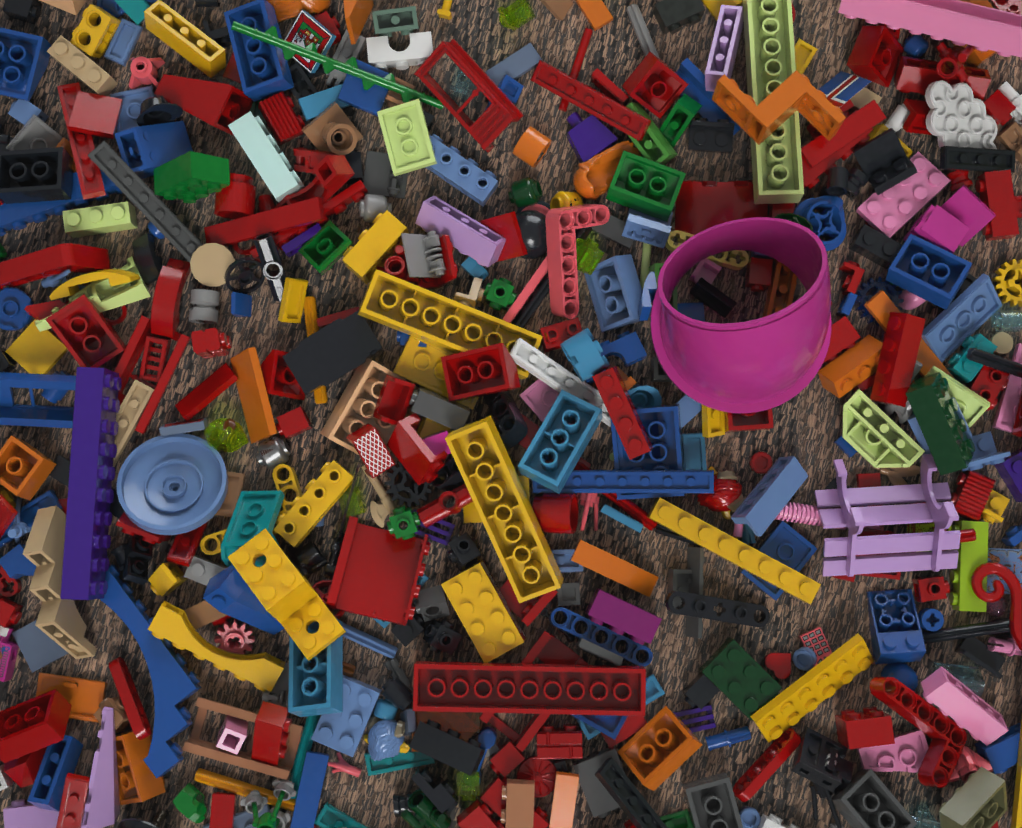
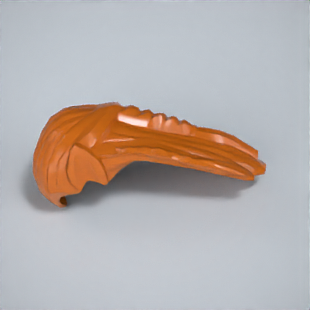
M267 0L275 9L278 23L298 17L301 10L307 11L310 15L323 13L329 8L331 0Z
M627 140L615 144L586 162L579 163V168L573 177V184L577 193L585 199L596 200L609 190L623 151L641 156V152H639L638 148L633 147V142L630 143Z

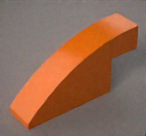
M579 539L570 559L650 597L659 578Z

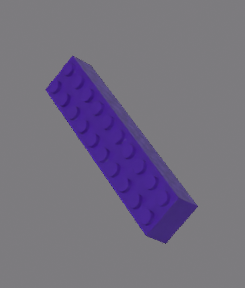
M77 367L60 599H103L108 589L105 576L106 571L109 569L107 549L110 547L111 537L108 535L109 526L112 523L110 503L114 499V491L111 488L112 480L115 478L113 458L117 454L115 435L118 433V423L116 422V414L120 410L118 390L121 389V378L119 373L106 368Z

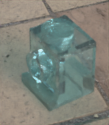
M456 66L450 85V96L468 99L472 95L475 85L469 78L466 81H461V77H468Z

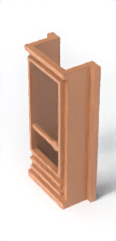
M203 697L197 698L195 706L199 707L191 736L185 741L183 751L288 780L304 730L302 725L291 723L288 731L290 736L287 743L288 750L284 759L280 758L278 766H273L251 759L252 754L250 753L253 746L254 730L250 744L247 746L248 751L243 752L239 750L237 755L216 747L215 743L200 739L208 710L254 723L258 713Z

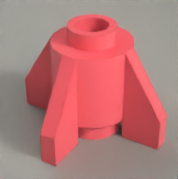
M132 57L130 59L132 61L130 65L132 74L129 87L137 89L141 84L150 85L153 83L157 88V70L165 64L164 60L161 57Z
M964 746L949 782L958 781L960 777L966 783L970 774L975 773L980 767L990 772H993V768L989 761L969 747Z

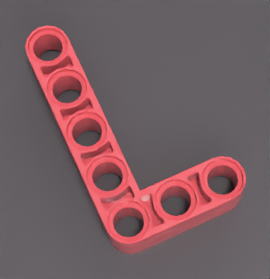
M583 204L549 210L546 214L550 309L555 316L573 319L578 315L579 291L575 229L606 224L610 218V211L605 205Z

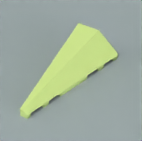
M129 257L126 259L127 264L119 270L139 274V280L116 286H110L108 278L97 280L68 299L71 303L85 294L101 313L151 296L133 257ZM57 307L53 308L51 310L52 314L56 313L60 309ZM46 318L34 321L35 326L40 332L51 329V326L45 320Z

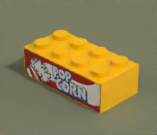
M484 561L475 564L441 584L484 663H488L519 646L527 639Z

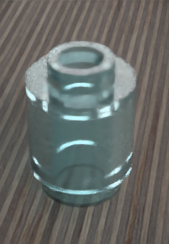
M997 310L991 317V326L995 328L996 332H1019L1022 329V312L1020 310Z

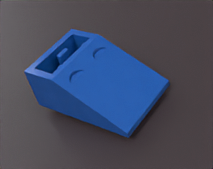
M184 121L139 126L114 133L122 160L140 179L154 176L155 168L189 151H193Z
M912 589L867 592L871 647L875 664L920 662L926 653V648Z

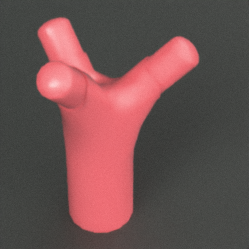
M340 752L336 753L339 763H327L328 766L334 767L332 773L345 772L359 777L362 770L347 763L342 758Z

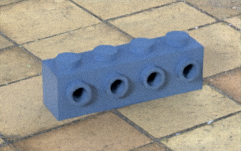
M436 134L430 135L437 164L425 168L484 207L498 187L497 177L488 170L484 172L478 168L479 164L473 159L462 157L460 155L461 152L455 147L444 145L442 143L443 140Z

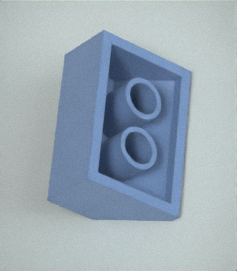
M631 254L613 256L583 270L601 332L639 322L638 311L642 288Z

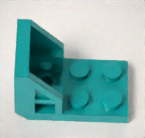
M282 490L241 491L221 543V559L227 567L232 565L227 557L265 528L279 545L272 531L285 497ZM259 556L255 561V566H263L266 563V557Z

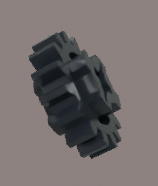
M397 461L398 467L392 466L390 469L393 472L385 474L389 478V481L384 482V485L389 486L385 493H392L390 500L398 499V506H402L404 502L406 507H411L412 502L415 506L420 505L419 499L426 501L427 498L424 494L432 492L427 488L428 485H432V482L423 483L418 493V484L400 461ZM398 473L399 480L396 484H394L395 477ZM406 478L413 481L410 487L404 486V483L407 482ZM403 491L409 498L402 497L397 492Z

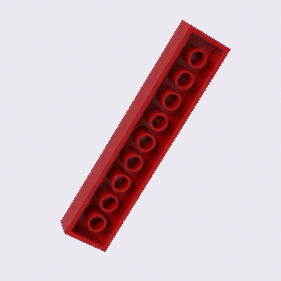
M416 661L414 663L413 711L645 716L646 668L644 666Z

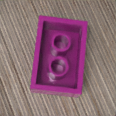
M596 588L585 611L589 615L588 619L601 626L605 622L610 625L609 629L622 636L626 632L630 634L629 638L632 641L644 645L645 642L651 644L662 620L660 617L599 588Z

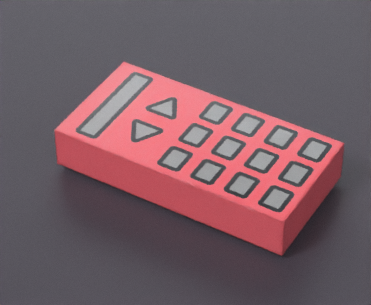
M816 627L799 635L803 646L815 652L817 657L815 666L832 653L821 627Z

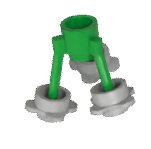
M285 779L273 781L272 785L275 787L273 794L277 798L276 805L271 808L270 812L261 815L260 818L258 813L267 804V797L261 796L258 790H252L247 797L241 798L240 805L245 806L246 811L253 814V827L286 828L287 822L291 820V815L279 811L282 801L289 800L297 794L293 788L294 783Z

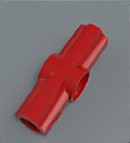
M464 483L452 491L443 492L439 498L419 508L417 513L427 528L451 514L459 513L463 507L472 503L473 500ZM450 498H455L454 506L447 508V501Z

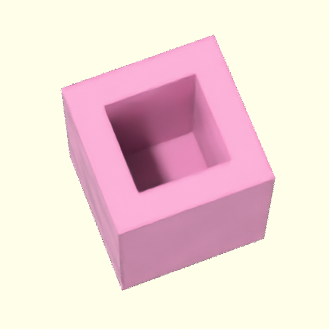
M227 715L218 732L216 747L237 755L247 736L248 722Z

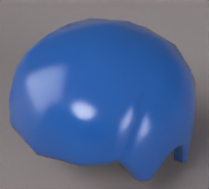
M906 663L887 664L881 672V677H894L912 691H915L918 686L916 672Z

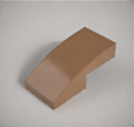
M1015 121L1011 122L996 137L1008 150L1016 151L1015 158L1022 164V129Z

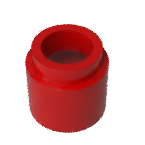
M230 173V185L215 193L214 214L228 219H238L254 214L256 187L253 186L254 179L247 175Z
M544 493L543 496L534 497L532 508L543 533L574 534L576 532L579 506L575 493Z

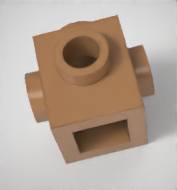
M120 696L104 699L99 704L100 708L94 713L101 726L103 708H114L115 733L124 731L130 724Z

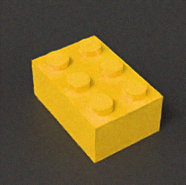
M388 210L384 214L379 213L373 220L374 225L369 230L365 229L359 235L357 244L354 247H348L343 254L344 258L342 260L346 267L366 285L370 282L377 267H383L385 261L396 253V246L403 245L401 233L409 234L407 227Z

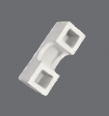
M431 31L409 33L410 44L404 51L393 50L390 47L388 36L366 38L369 65L383 71H387V68L395 67L397 70H406L409 66L415 65L420 67L433 53Z

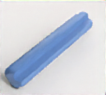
M343 623V628L346 631L343 637L388 658L393 659L398 651L397 647Z

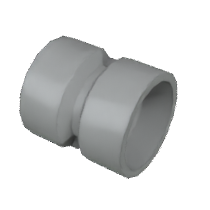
M192 289L190 303L193 304V307L189 309L188 321L198 324H217L219 311L215 307L219 305L220 292Z

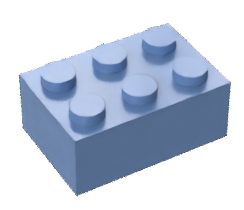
M343 675V712L321 715L311 740L353 757L382 690L355 678Z

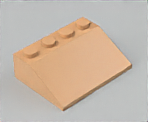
M367 358L365 363L357 367L320 434L359 455L354 445L348 442L346 437L369 423L376 428L390 453L391 450L387 444L396 425L380 421L373 417V413L386 374L403 380L406 379ZM410 404L408 406L404 418L414 414V412L411 411Z

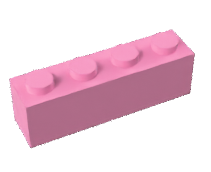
M942 666L921 682L924 691L922 694L925 700L930 704L934 703L943 715L953 718L961 729L965 728L976 741L980 740L988 746L1009 731L1003 715Z

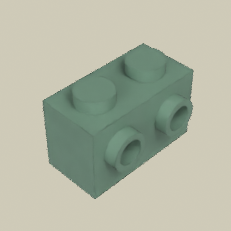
M416 6L371 12L374 35L379 34V36L393 37L392 32L401 31V36L410 35L409 33H414V29H419Z

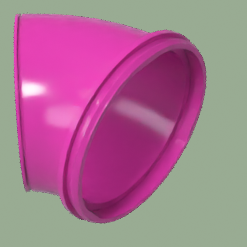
M755 217L733 220L715 225L692 236L677 247L664 262L658 276V288L652 303L650 329L658 361L664 372L678 389L694 401L708 408L727 413L746 414L777 407L795 397L808 386L821 368L830 344L832 324L831 285L827 252L823 242L813 231L798 223L779 218ZM733 250L758 252L778 260L799 278L807 291L797 301L776 313L739 323L722 324L695 320L683 315L670 305V299L675 287L694 265L709 256Z

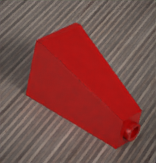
M163 74L154 93L155 95L163 96L166 101L181 106L184 111L211 126L233 136L234 134L228 125L248 113L254 102L243 91L230 84Z

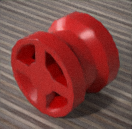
M956 170L946 175L951 180V192H956L963 185L967 188L973 185L972 180L968 177L969 171Z

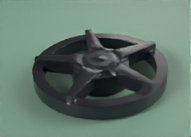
M245 257L236 259L227 268L224 279L227 287L232 292L248 294L257 290L263 284L265 276L259 260ZM243 263H253L249 267H243L241 265ZM238 266L239 270L235 274L230 275L233 269ZM258 266L261 268L260 278L255 276L253 272ZM238 280L239 289L231 286L229 281ZM257 281L253 286L243 289L245 285Z

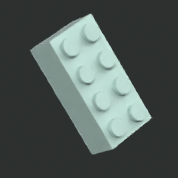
M250 111L228 125L278 203L286 195L298 192L305 187L294 170L290 172L293 169L283 152H281L272 135L269 134L259 116L254 117Z

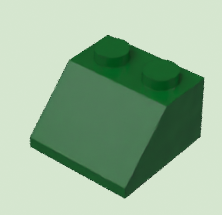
M329 220L298 251L323 276L343 256L347 248L354 246V244Z

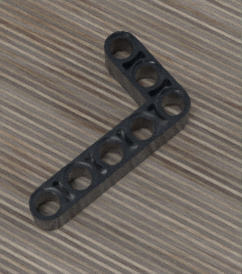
M503 391L485 395L484 399L496 422L495 426L506 450L509 451L526 437L528 433L527 424L509 392ZM453 457L445 463L438 471V477L432 481L433 486L443 492L452 491L465 483Z

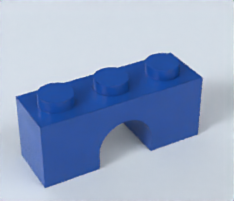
M626 331L618 335V339L611 343L609 340L600 343L603 349L601 356L604 355L606 358L617 356L623 361L625 368L646 359L647 356L636 331L632 333ZM591 377L590 379L585 380V382L590 385L594 383V380Z

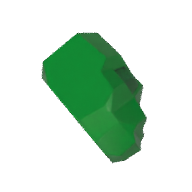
M189 782L172 803L176 809L194 823H201L207 817V805L204 802L205 796Z

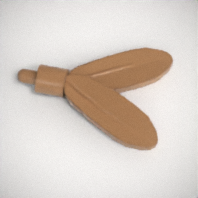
M916 465L905 468H874L878 470V473L887 476L893 486L908 485L902 477L915 476L921 470Z

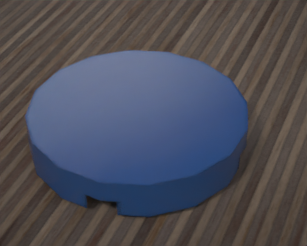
M7 287L0 291L1 329L16 331L24 328L30 322L32 316L27 314L24 309L28 305H33V302L26 292L13 287Z

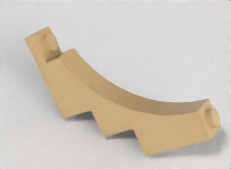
M57 505L38 509L23 551V555L36 566L29 590L43 601L35 626L75 659L93 657L97 648L88 639L84 638L87 626L81 618L74 600L60 599L66 514Z

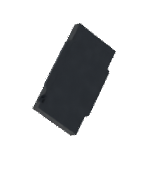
M359 310L343 320L339 318L300 341L299 347L282 356L305 395L310 394L321 386L331 384L365 363L367 358L383 349L365 318L357 315Z

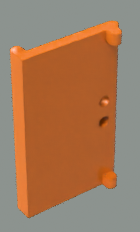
M39 672L36 697L57 689L72 705L69 715L70 719L99 723L94 713L100 708L99 704L105 698L107 683Z

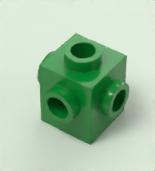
M494 278L492 284H487L484 295L487 296L486 303L489 304L490 308L501 311V309L507 311L508 306L513 305L517 294L514 293L515 286L511 285V281L504 278L499 280ZM500 289L505 293L503 296H498L496 291Z
M405 506L392 510L393 513L389 516L390 521H387L390 534H395L396 539L402 537L403 540L414 537L415 532H418V525L421 524L417 511L413 512L412 507L406 508ZM401 521L407 522L408 526L405 528H401L399 526V523Z

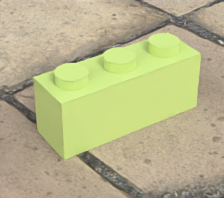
M128 201L62 211L65 233L72 238L138 228L135 207Z

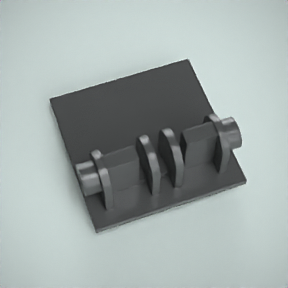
M367 151L363 182L368 190L366 194L405 199L408 173L394 176L388 153Z

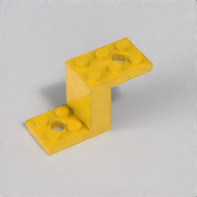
M266 528L227 557L266 611L281 623L307 660L310 661L346 632ZM259 556H265L266 563L261 567H256V559ZM312 622L319 623V629L316 633L308 632V626Z

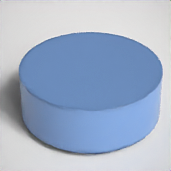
M800 647L793 654V662L798 669L807 671L815 666L817 657L812 649Z
M747 806L739 811L743 828H758L761 817L755 808Z

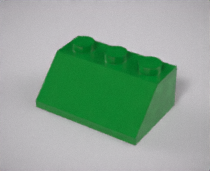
M623 151L606 199L667 222L686 173Z

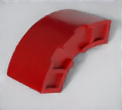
M685 180L676 199L675 230L696 235L703 230L725 222L744 218L768 217V204H754L753 180L717 182V185L716 181Z

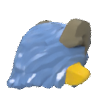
M374 715L370 718L367 724L369 733L364 735V741L369 744L368 750L371 759L380 761L385 758L395 757V755L398 756L399 752L407 753L410 750L409 745L405 743L404 721L382 720Z

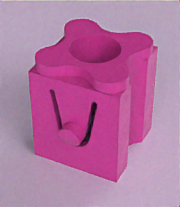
M931 204L916 219L909 232L903 238V241H906L911 233L953 254L970 228L939 205L934 206Z

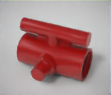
M944 42L938 44L936 48L941 58L936 66L938 75L944 79L957 76L961 83L967 80L969 76L964 71L966 69L964 64L975 50V46L967 45L965 48L962 46L948 48Z
M401 245L395 248L397 256L389 257L385 261L384 267H377V270L412 284L413 282L420 283L421 278L409 277L404 248Z

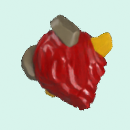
M711 466L708 470H714V493L698 494V502H700L701 506L704 505V507H708L712 511L721 512L725 519L730 520L731 511L735 512L744 501L742 485L737 482L734 471L719 470L717 472Z

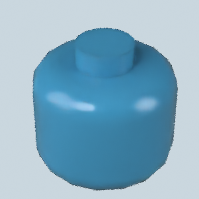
M386 698L378 699L374 709V716L382 720H394L398 708L393 706Z

